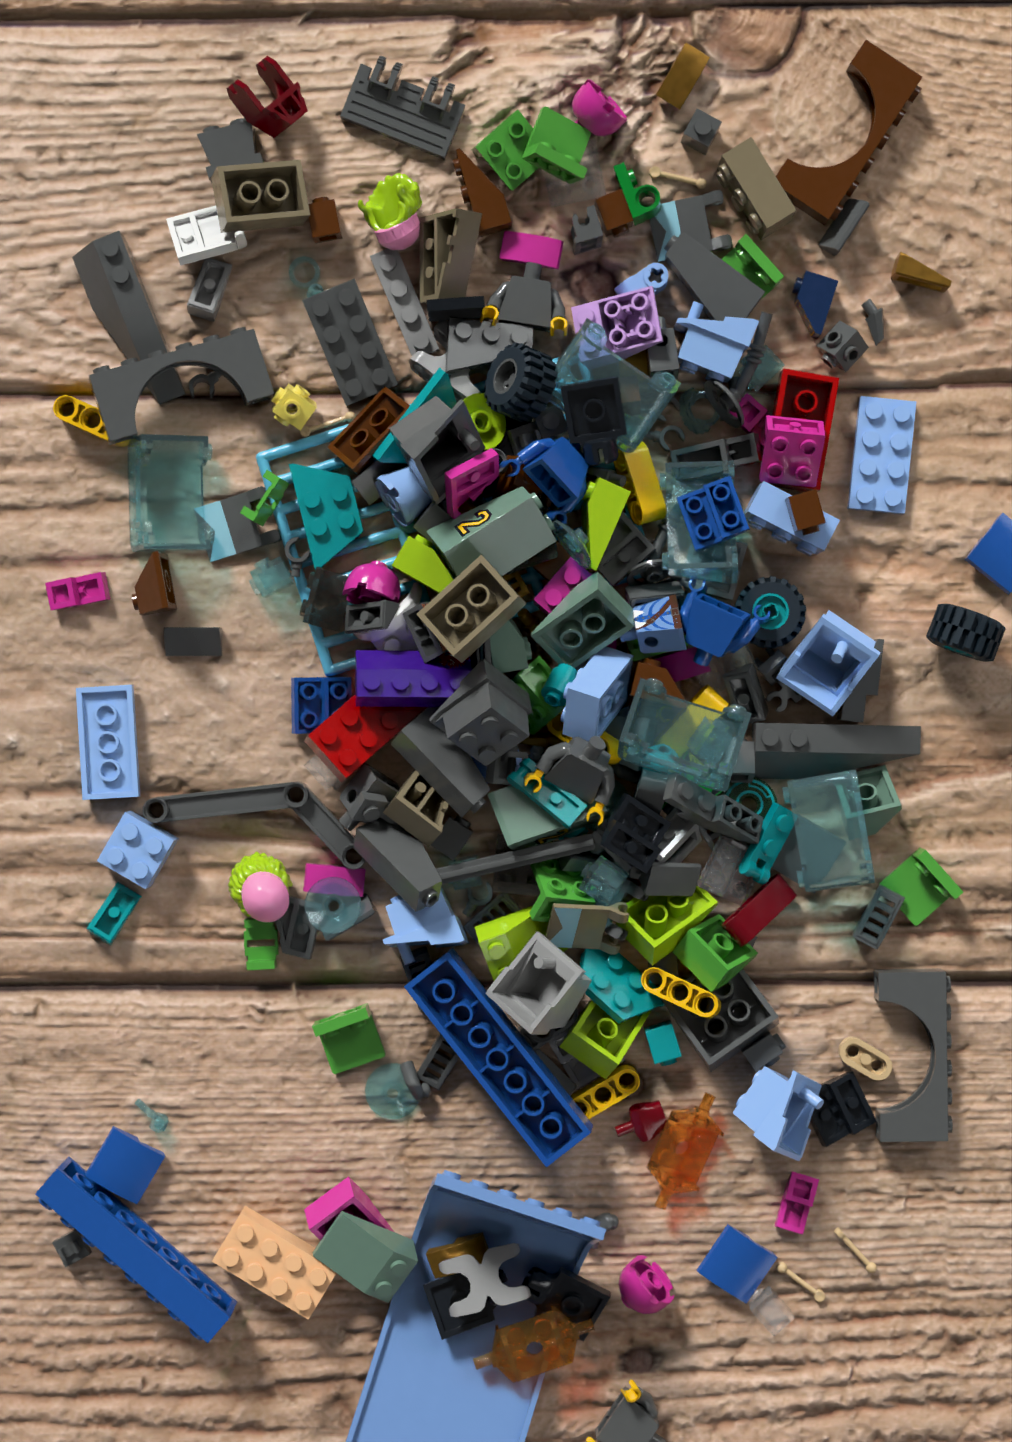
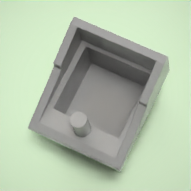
M536 932L510 966L503 969L485 994L531 1035L547 1034L550 1029L566 1026L592 980L584 974L585 970L543 934Z

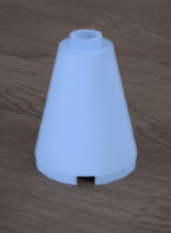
M408 466L376 478L375 485L386 507L390 506L395 511L392 516L403 527L411 524L432 502V499L423 491L416 475Z

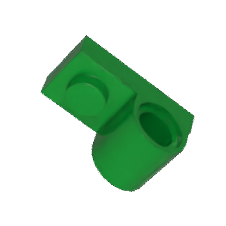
M624 162L613 166L620 189L623 191L634 220V225L636 226L657 216L662 206L660 193L657 188L652 185H642L634 188L638 183L633 170L627 171ZM645 197L655 199L653 205L649 207L642 206L640 202Z

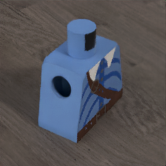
M676 594L635 606L633 608L634 627L620 636L621 642L638 639L640 652L644 654L687 650Z

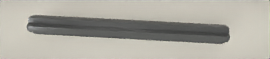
M588 833L436 868L442 880V884H447L595 849V842L592 834Z

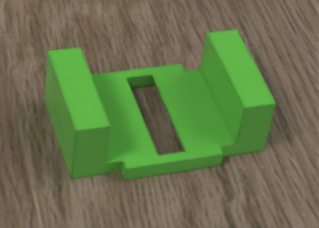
M266 470L263 477L272 482V485L268 487L258 503L257 509L253 511L244 506L240 512L262 527L274 512L289 486L288 482L269 470ZM268 497L275 500L271 506L265 503Z
M246 918L244 920V927L246 928V931H244L245 956H248V961L246 962L247 970L275 969L277 967L276 955H279L278 929H275L274 922H261L254 918ZM275 939V946L248 947L247 940Z

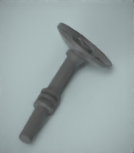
M761 312L753 343L749 345L751 350L747 351L749 356L745 358L747 363L735 387L728 389L714 379H709L704 384L705 393L710 404L718 415L732 427L740 428L744 424V415L739 403L758 364H762L760 358L764 357L762 351L766 350L764 343L773 314ZM729 411L737 413L738 418L729 413Z
M685 487L680 496L693 492V490ZM677 501L670 513H666V519L663 518L661 520L663 524L659 523L658 525L659 530L653 543L656 551L647 558V561L636 565L628 572L627 583L629 586L654 584L653 582L681 581L683 577L682 567L674 561L659 559L668 535H672V529L675 530L677 528L675 524L680 523L679 518L682 513ZM666 564L673 566L675 570L668 568ZM640 574L644 581L640 582L634 576Z

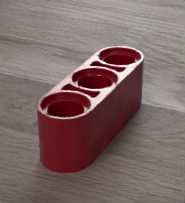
M777 873L752 894L721 926L738 946L742 947L751 941L791 903L797 894L783 877Z

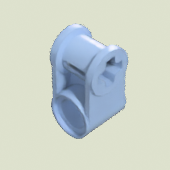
M660 263L649 264L637 274L620 283L614 291L619 295L653 286L654 293L657 295L667 286L668 270ZM652 272L655 275L661 274L660 283H657L655 280L650 282Z

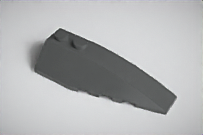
M117 231L96 239L75 254L72 258L91 307L126 358H137L140 361L148 359V354L155 351L164 350L165 353H169L126 238L122 233ZM176 367L159 374L147 385L159 404L186 395Z
M752 723V741H754L755 775L753 779L809 780L919 755L921 726Z

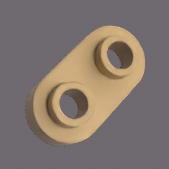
M847 1037L840 1043L838 1048L839 1056L850 1067L873 1080H884L890 1075L892 1062L882 1051L857 1037ZM850 1046L857 1047V1052L854 1055L848 1054ZM875 1060L881 1061V1066L878 1069L872 1068V1063Z

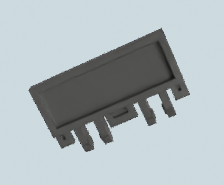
M379 56L370 80L368 79L372 68L360 64L341 112V119L445 160L465 109L464 104L454 101L450 112L447 111L455 85L448 83L440 105H437L431 101L438 88L439 78L434 76L431 78L423 100L420 101L424 88L404 80L401 81L398 91H394L403 64L397 62L393 66L387 84L379 82L386 66V57Z

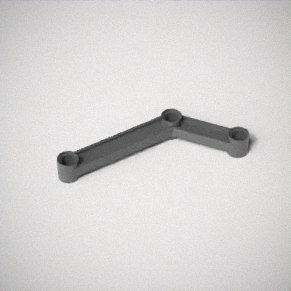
M300 781L158 796L147 800L143 806V815L151 823L292 808L342 861L344 866L349 869H358L366 862L363 857L359 863H352L348 860L347 852L349 849L354 848L355 836L340 823L339 819L309 789L307 784ZM294 786L300 787L304 792V798L301 802H295L290 797V790ZM154 802L161 803L164 808V813L161 817H156L151 812V806Z

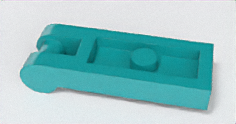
M524 758L519 763L520 768L516 772L512 771L507 777V781L514 788L522 791L565 828L569 829L585 811L587 805L575 795L545 780V774L541 777V789L533 793V787L538 781L534 779L531 784L528 782L525 786L524 777L526 774L536 771V763L530 758Z
M773 802L763 820L759 843L750 844L739 865V873L746 877L752 876L753 880L760 885L767 883L770 878V869L799 815Z

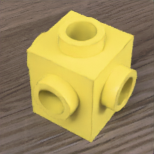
M288 383L285 389L280 387L271 399L274 403L272 412L275 413L274 418L283 425L288 426L291 424L301 431L316 410V402L309 398L310 393L298 384L293 387ZM289 404H295L296 406H295V407H290V406H288V405H289Z

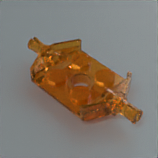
M705 1092L699 1107L695 1105L694 1108L671 1111L646 1168L660 1184L661 1192L654 1204L660 1209L666 1210L670 1197L674 1193L699 1191L700 1187L697 1185V1182L718 1135L724 1136V1133L709 1116L710 1108L716 1096ZM683 1141L688 1142L686 1152L677 1154V1145Z
M552 1306V1311L502 1328L496 1325L491 1351L488 1354L473 1358L476 1370L493 1365V1368L497 1367L508 1379L515 1383L573 1363L577 1339H580L579 1335L593 1331L595 1328L591 1318L575 1324L559 1309ZM532 1342H539L543 1348L539 1353L531 1354L527 1351V1346Z

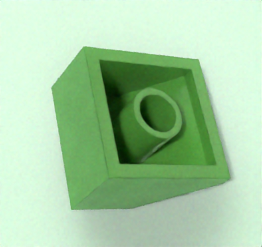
M720 914L689 929L673 950V953L679 958L680 962L710 992L727 984L758 954L749 943L742 947L738 946L721 926L725 919Z

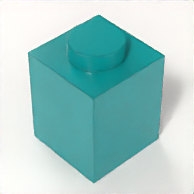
M671 1020L644 1027L654 1064L660 1063L661 1066H667L677 1062L676 1058L682 1055Z

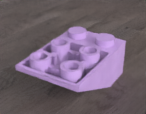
M653 286L571 307L580 361L589 369L617 363L663 342Z

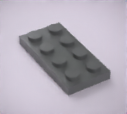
M355 278L302 300L346 406L379 393L385 386L389 389L398 385Z

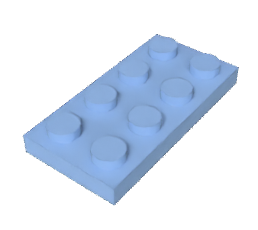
M867 396L859 397L847 509L905 514L916 401Z
M134 685L76 688L82 800L140 797Z

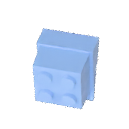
M693 301L688 317L678 318L674 325V330L685 334L678 352L679 369L693 375L699 371L706 374V380L714 379L720 383H723V381L728 383L735 372L742 354L749 347L759 321L737 317H725L724 321L699 319L704 305Z
M828 610L785 661L776 679L831 716H834L881 652L874 648L876 641Z
M442 887L439 900L433 906L425 907L417 912L400 895L391 898V904L385 906L395 935L382 940L384 945L398 947L404 965L415 962L409 946L430 944L436 945V948L469 944L461 920L455 916Z
M764 1066L753 1077L752 1085L748 1091L738 1099L733 1114L755 1132L753 1136L771 1150L800 1161L811 1133L808 1125L814 1108L820 1109L824 1103V1100L819 1097L822 1085L794 1070L791 1077L788 1078Z

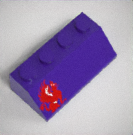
M356 650V706L440 707L460 687V682L471 672L470 656L461 663L447 651L433 660L424 663L419 651Z

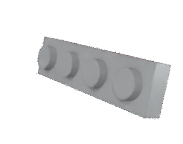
M385 249L371 255V261L411 356L418 351H423L430 355L440 351L398 250Z

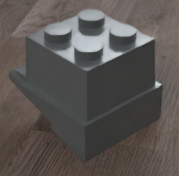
M435 396L389 428L408 467L416 475L423 491L436 505L446 497L444 473L481 454L485 449L462 399L451 409Z
M483 659L460 682V687L429 719L433 725L446 733L447 739L487 766L529 737L528 715L532 713L529 693Z

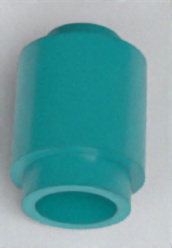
M561 663L552 669L541 690L544 700L549 705H566V699L563 698L566 685L569 682L572 683L576 678L577 670L565 663Z

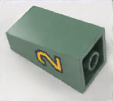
M523 486L426 531L454 578L459 576L480 555L490 562L499 574L503 576L556 542L552 530L555 529L552 521L546 514L543 516L539 510L543 507L540 499L534 492L529 494Z
M512 785L488 793L507 846L513 851L548 843L594 824L601 818L598 813L593 812L590 814L587 822L588 810L595 806L596 801L590 804L580 799L587 805V808L572 826L567 829L522 791L514 788ZM610 800L608 805L603 807L604 819L611 817L608 808L612 807Z

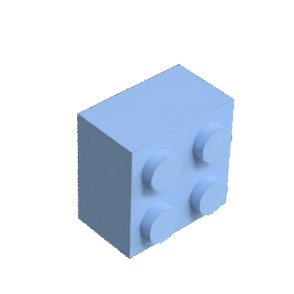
M130 810L122 816L97 861L142 888L147 889L154 883L179 838Z

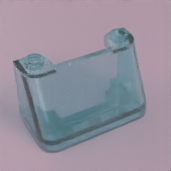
M587 318L555 362V371L557 372L556 387L549 402L564 411L561 385L618 376L627 435L617 437V446L623 452H634L678 391L681 382L668 372H656L651 378L605 347L607 335L604 328Z
M141 434L129 441L130 545L133 552L200 551L211 549V545L214 543V530L209 527L207 522H204L203 466L212 458V445L208 443V436Z
M734 460L665 463V473H660V490H666L668 552L662 553V570H668L669 576L721 584H737L738 554L736 536L695 552L676 498L699 490L705 484L731 476L734 485Z
M640 678L619 739L618 756L629 763L669 775L677 772L695 784L713 790H728L752 713L747 712L744 707L735 704L723 708L722 712L667 695V689L663 687L664 684L657 679L648 678L645 680Z
M856 769L787 781L788 787H782L785 804H791L802 868V870L796 871L799 888L805 887V892L875 883Z

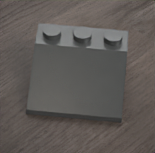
M744 969L737 973L727 984L711 992L721 1001L720 1012L713 1018L701 1017L660 998L710 1072L779 1024V1016ZM694 974L685 979V981L709 991ZM680 985L675 989L674 995L678 1001H682L688 996V989L685 985ZM711 997L703 998L700 1002L702 1012L709 1013L713 1010V999Z

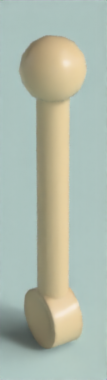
M653 166L649 171L650 177L653 179L660 176L693 184L699 189H704L707 186L704 178L697 180L663 172L657 166Z
M350 411L343 417L313 427L304 426L300 431V435L305 438L309 437L312 432L346 421L351 422L356 415Z
M837 1227L834 1232L865 1264L867 1272L875 1273L877 1270L876 1264L869 1262L840 1228Z
M784 1262L777 1264L776 1269L779 1273H785L811 1292L816 1301L822 1302L825 1299V1293L821 1289H814L790 1271Z

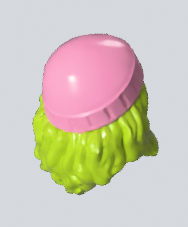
M396 173L393 176L387 175L385 181L378 182L373 194L368 197L369 201L366 202V206H364L362 200H359L358 208L364 213L366 222L374 229L378 242L383 247L390 250H403L413 245L419 237L420 221L416 211L422 205L418 183L413 182L406 174Z
M255 852L250 856H244L241 862H238L231 871L228 883L230 896L238 904L241 912L247 917H252L261 922H274L280 919L288 909L289 887L293 886L290 875L286 873L285 866L280 860L274 859L273 856H267L266 853L260 854Z

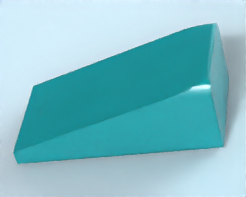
M117 882L86 928L87 931L111 946L142 896Z

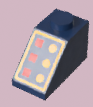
M806 270L802 278H796L792 293L796 294L794 304L812 338L818 339L821 336L838 280Z

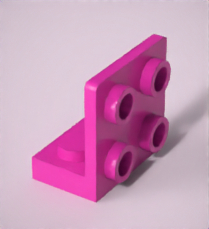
M766 415V439L759 480L768 483L815 487L825 440L823 421Z

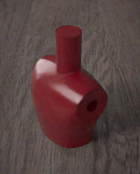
M659 1100L632 1105L629 1108L630 1121L614 1127L618 1137L634 1132L641 1142L650 1141L661 1131L669 1128Z

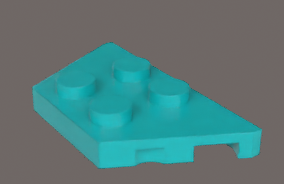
M438 368L400 420L435 396L451 409L457 404L449 376L445 371ZM391 432L372 455L379 462L406 463Z
M292 463L289 464L314 568L317 571L323 568L335 555L344 550L349 543L358 538L364 532L350 476Z
M584 949L580 957V966L586 971L584 974L592 980L585 994L618 1024L634 1016L647 1013L654 1008L664 1006L660 997L643 988L641 983L642 973L620 953L613 955L600 949ZM649 980V985L651 988H658L654 983H652Z

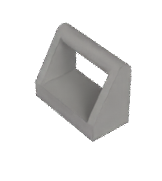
M676 808L665 817L672 824L658 845L662 850L654 862L681 863L702 841L699 826L675 814Z

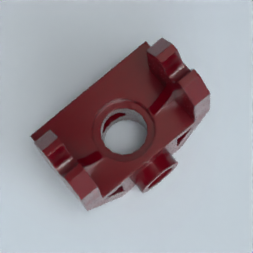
M266 56L256 64L259 76L276 97L273 102L264 108L247 84L238 79L226 89L229 99L246 121L272 138H275L308 112V109L300 92V84L298 82L293 84L277 61Z

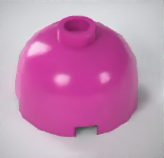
M588 79L577 91L572 102V110L577 118L575 123L588 129L596 136L605 137L611 135L628 120L626 119L627 116L610 96L607 97L601 92L603 89L599 85Z
M372 561L371 563L355 567L348 575L342 594L343 596L348 594L346 600L351 604L382 600L399 603L401 587L398 577L392 570L387 568L388 566L385 563Z
M637 1255L621 1271L618 1283L621 1300L626 1307L642 1314L657 1313L674 1299V1295L670 1296L669 1292L673 1289L672 1283L656 1262H653L651 1266L648 1262L644 1261L647 1258L646 1256Z

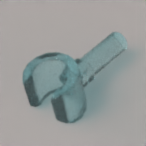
M138 1099L134 1104L147 1114L148 1117L152 1118L149 1128L158 1133L165 1131L168 1117L163 1113L155 1112Z

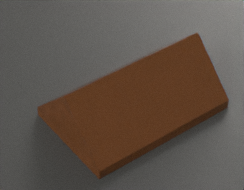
M385 386L327 448L358 476L376 460L372 455L390 433L389 428L400 420L410 405Z

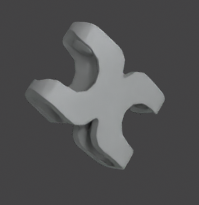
M447 320L439 321L434 327V337L445 348V351L447 348ZM418 351L410 358V367L417 375L429 382L438 368H441L443 371L446 370V353L442 356L434 357L423 351ZM491 364L482 365L480 368L472 370L469 368L458 370L453 374H448L456 402L460 399H465L469 395L480 393L470 382L469 376L474 373H481L487 376Z
M512 1243L488 1249L484 1253L482 1264H479L474 1256L468 1254L448 1259L438 1264L439 1270L443 1274L461 1273L470 1282V1293L461 1301L454 1302L450 1306L449 1313L451 1317L480 1312L485 1307L488 1296L497 1305L501 1306L519 1302L531 1296L530 1289L527 1286L508 1287L499 1278V1267L502 1262L519 1254V1244Z

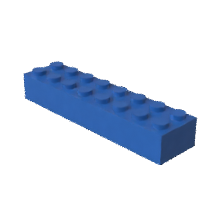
M453 947L404 986L546 1167L592 1132L593 1124L503 1010L485 994L487 990Z
M68 1157L35 1193L39 1197L40 1204L46 1209H53L61 1216L60 1220L65 1226L70 1229L75 1228L81 1233V1237L87 1245L91 1247L96 1246L103 1252V1257L108 1263L113 1266L118 1265L125 1271L124 1274L130 1282L136 1285L140 1284L147 1290V1296L156 1303H162L174 1320L184 1322L196 1339H203L209 1343L229 1320L237 1301L109 1190L86 1177L87 1171L71 1157Z

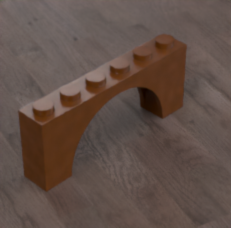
M865 40L846 70L861 85L870 105L871 125L864 146L848 160L829 167H808L787 158L776 175L792 204L824 226L829 218L835 221L844 207L839 203L845 195L851 197L859 185V182L855 180L860 171L866 174L875 160L871 157L872 153L876 148L882 150L890 138V135L886 133L891 124L896 127L906 113L902 109L907 100L913 103L922 89L918 86L922 79L921 75L868 40Z

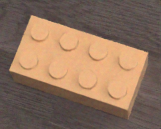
M244 1206L212 1260L213 1263L308 1320L336 1275V1272L313 1256L312 1252L315 1250V1247L247 1206Z

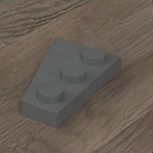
M449 317L445 372L453 374L458 370L468 368L472 370L480 368L482 365L491 364L501 350L503 351L507 345H512L516 342L532 348L533 326L496 323V326H492V322L488 321L481 323L478 320Z

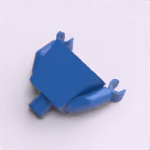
M560 437L556 440L545 438L533 441L517 453L518 457L516 459L504 460L499 465V469L507 466L508 463L512 466V472L505 477L516 476L520 471V466L522 464L525 465L523 468L524 472L559 508V510H549L546 513L551 521L557 515V521L553 524L554 527H563L566 524V513L574 510L584 498L587 490L586 473L589 466L579 453L580 443L570 444L569 438Z
M695 578L689 581L688 585L691 593L686 595L680 609L682 628L686 634L685 642L697 648L693 661L701 666H709L713 655L722 658L727 653H735L751 641L760 629V624H765L770 619V611L765 617L757 615L761 605H757L754 608L753 619H749L751 614L706 595L708 587L705 581H703L699 589H694L696 585Z

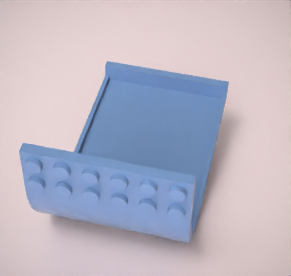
M444 1170L442 1174L437 1173L431 1183L411 1238L414 1241L418 1262L391 1299L346 1442H525L558 1328L534 1317L536 1305L527 1300H522L504 1306H496L493 1309L495 1320L442 1340L423 1287L424 1284L437 1280L434 1278L426 1253L429 1248L452 1244L458 1237L483 1232L489 1249L512 1243L519 1244V1254L502 1262L499 1269L504 1271L508 1279L503 1284L510 1287L521 1286L526 1276L530 1277L531 1274L528 1272L532 1267H538L550 1274H555L559 1271L560 1267H563L578 1275L591 1247L604 1239L606 1229L599 1227L601 1222L589 1217L580 1218V1220L572 1218V1212L558 1207L552 1211L545 1209V1203L528 1198L525 1202L516 1199L517 1194L508 1190L500 1189L497 1192L488 1190L489 1185L472 1179L470 1183L460 1181L461 1175Z

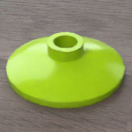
M475 393L467 396L463 401L485 446L484 450L496 447L505 435V415L493 411L487 405L485 394Z

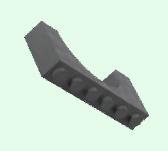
M240 327L230 331V335L219 338V335H212L202 339L203 343L192 346L191 342L176 346V351L165 353L164 350H159L148 354V359L138 361L137 358H130L120 362L121 366L110 369L109 365L94 369V374L89 375V382L109 444L112 445L137 438L135 410L140 395L155 377L175 367L200 366L221 374L235 386L245 406L272 399L274 390L254 329L246 330V327Z
M941 968L874 969V998L878 1001L896 1003L911 1010L919 1018L927 1032L931 1051L927 1074L917 1090L898 1104L875 1109L877 1120L876 1137L880 1142L948 1141V1133H952V1117L948 1116V1105L952 1104V1090L948 1088V1077L952 1075L951 1060H947V1049H951L952 1045L951 1033L947 1032V1021L951 1020V1006L947 1004V993L951 991L950 976H946V971Z

